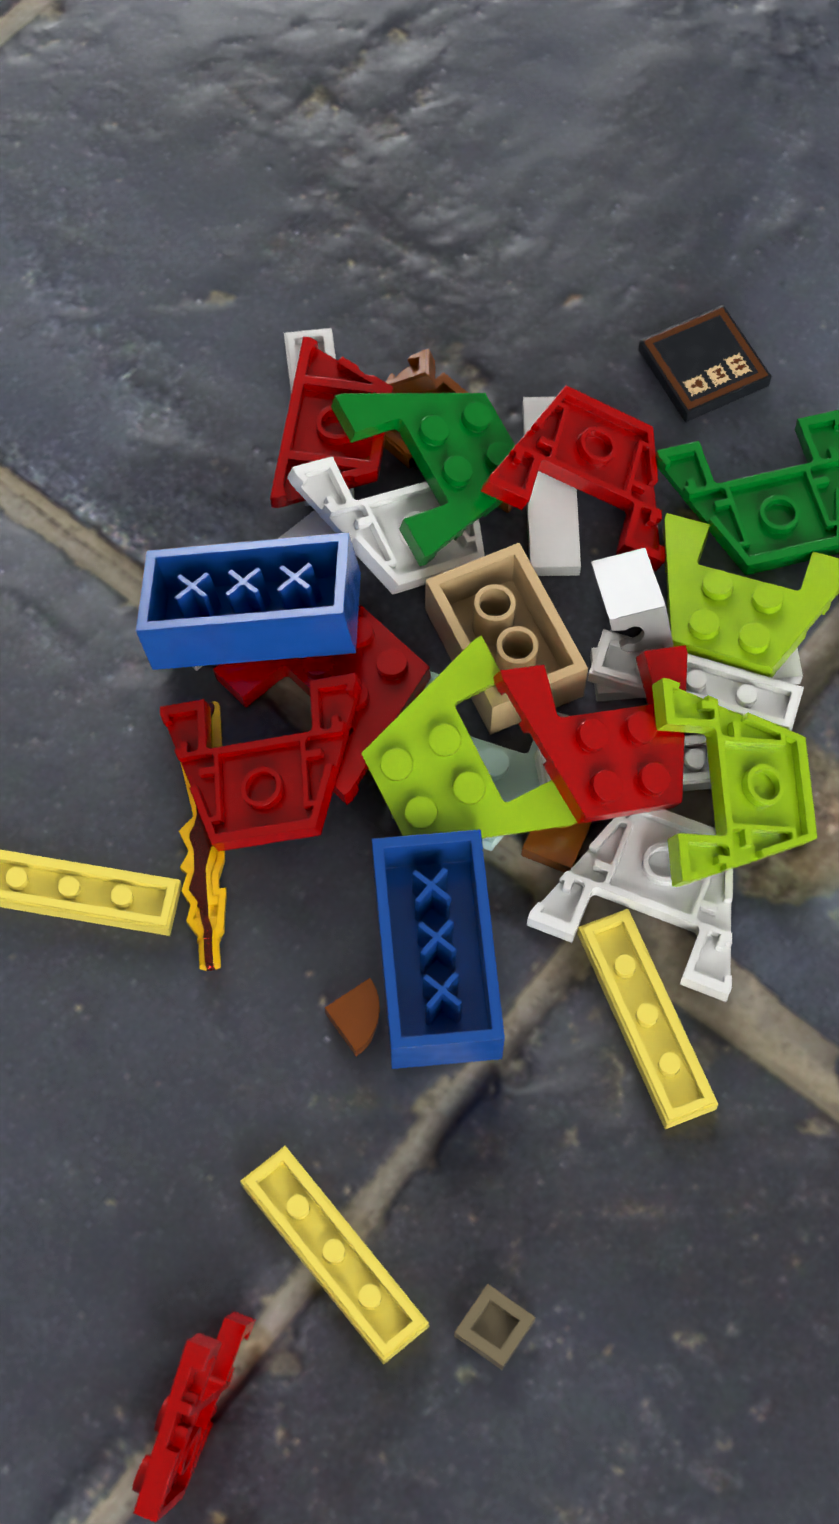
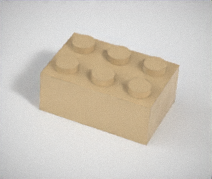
M520 542L426 579L425 610L452 661L474 639L482 635L499 670L544 664L556 708L584 696L588 667ZM496 686L471 697L490 735L522 721L506 693L501 696Z

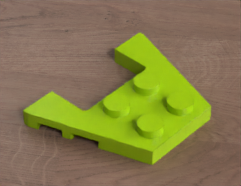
M666 513L663 526V540H665L667 612L673 646L686 645L688 654L772 678L805 639L807 631L819 616L825 615L830 609L831 602L839 594V558L812 552L801 589L792 590L700 565L699 561L708 538L710 524Z
M482 635L474 639L361 753L403 836L481 829L482 839L552 828L570 827L577 823L552 780L509 802L503 801L457 712L456 706L459 703L495 686L493 677L500 671Z
M661 678L652 685L657 731L703 734L706 737L716 835L678 833L667 839L672 887H681L805 845L817 839L805 736L749 712L742 716L719 706L718 699L709 695L700 698L679 689L680 683L670 678Z

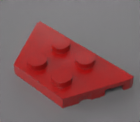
M303 336L270 495L271 507L281 508L306 501L290 484L287 477L292 467L333 456L348 489L378 481L387 432L351 443L331 405L335 395L341 393H393V386L374 375L363 373L358 365L343 356L336 360L318 349V341L311 337Z

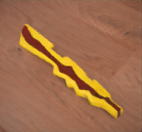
M212 701L208 704L211 707L212 748L223 745L221 709L218 702ZM181 764L193 817L179 830V834L188 850L180 866L181 871L186 875L181 891L190 905L186 922L197 936L199 968L204 971H213L221 968L220 942L225 933L226 887L220 888V878L225 864V851L218 852L211 844L189 789L191 786Z

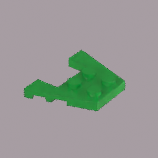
M341 393L335 395L331 408L350 442H356L390 430H397L440 505L439 507L404 518L399 530L419 566L429 563L435 558L438 551L453 539L456 541L462 536L465 529L481 516L485 517L503 502L481 492V489L489 476L515 447V443L485 393Z
M839 410L797 419L794 430L807 460L805 464L716 483L712 477L699 441L657 450V468L700 521L710 524L709 532L745 576L810 561L812 552L828 556L839 554Z

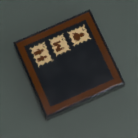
M724 305L641 339L639 342V352L685 422L770 385L772 376Z

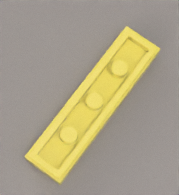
M0 849L1 908L166 936L171 935L182 888L179 879Z
M629 909L579 926L577 932L664 1128L668 1129L716 1110L718 1102Z
M286 1146L282 1147L240 1180L241 1186L383 1364L429 1327V1322Z

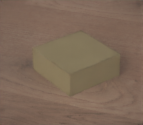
M487 1284L455 1330L454 1337L503 1370L534 1324L536 1317Z

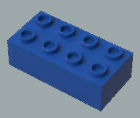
M348 532L147 551L136 633L152 670L356 653L361 572L350 534Z
M481 829L372 839V864L391 1069L502 1059L505 1036Z

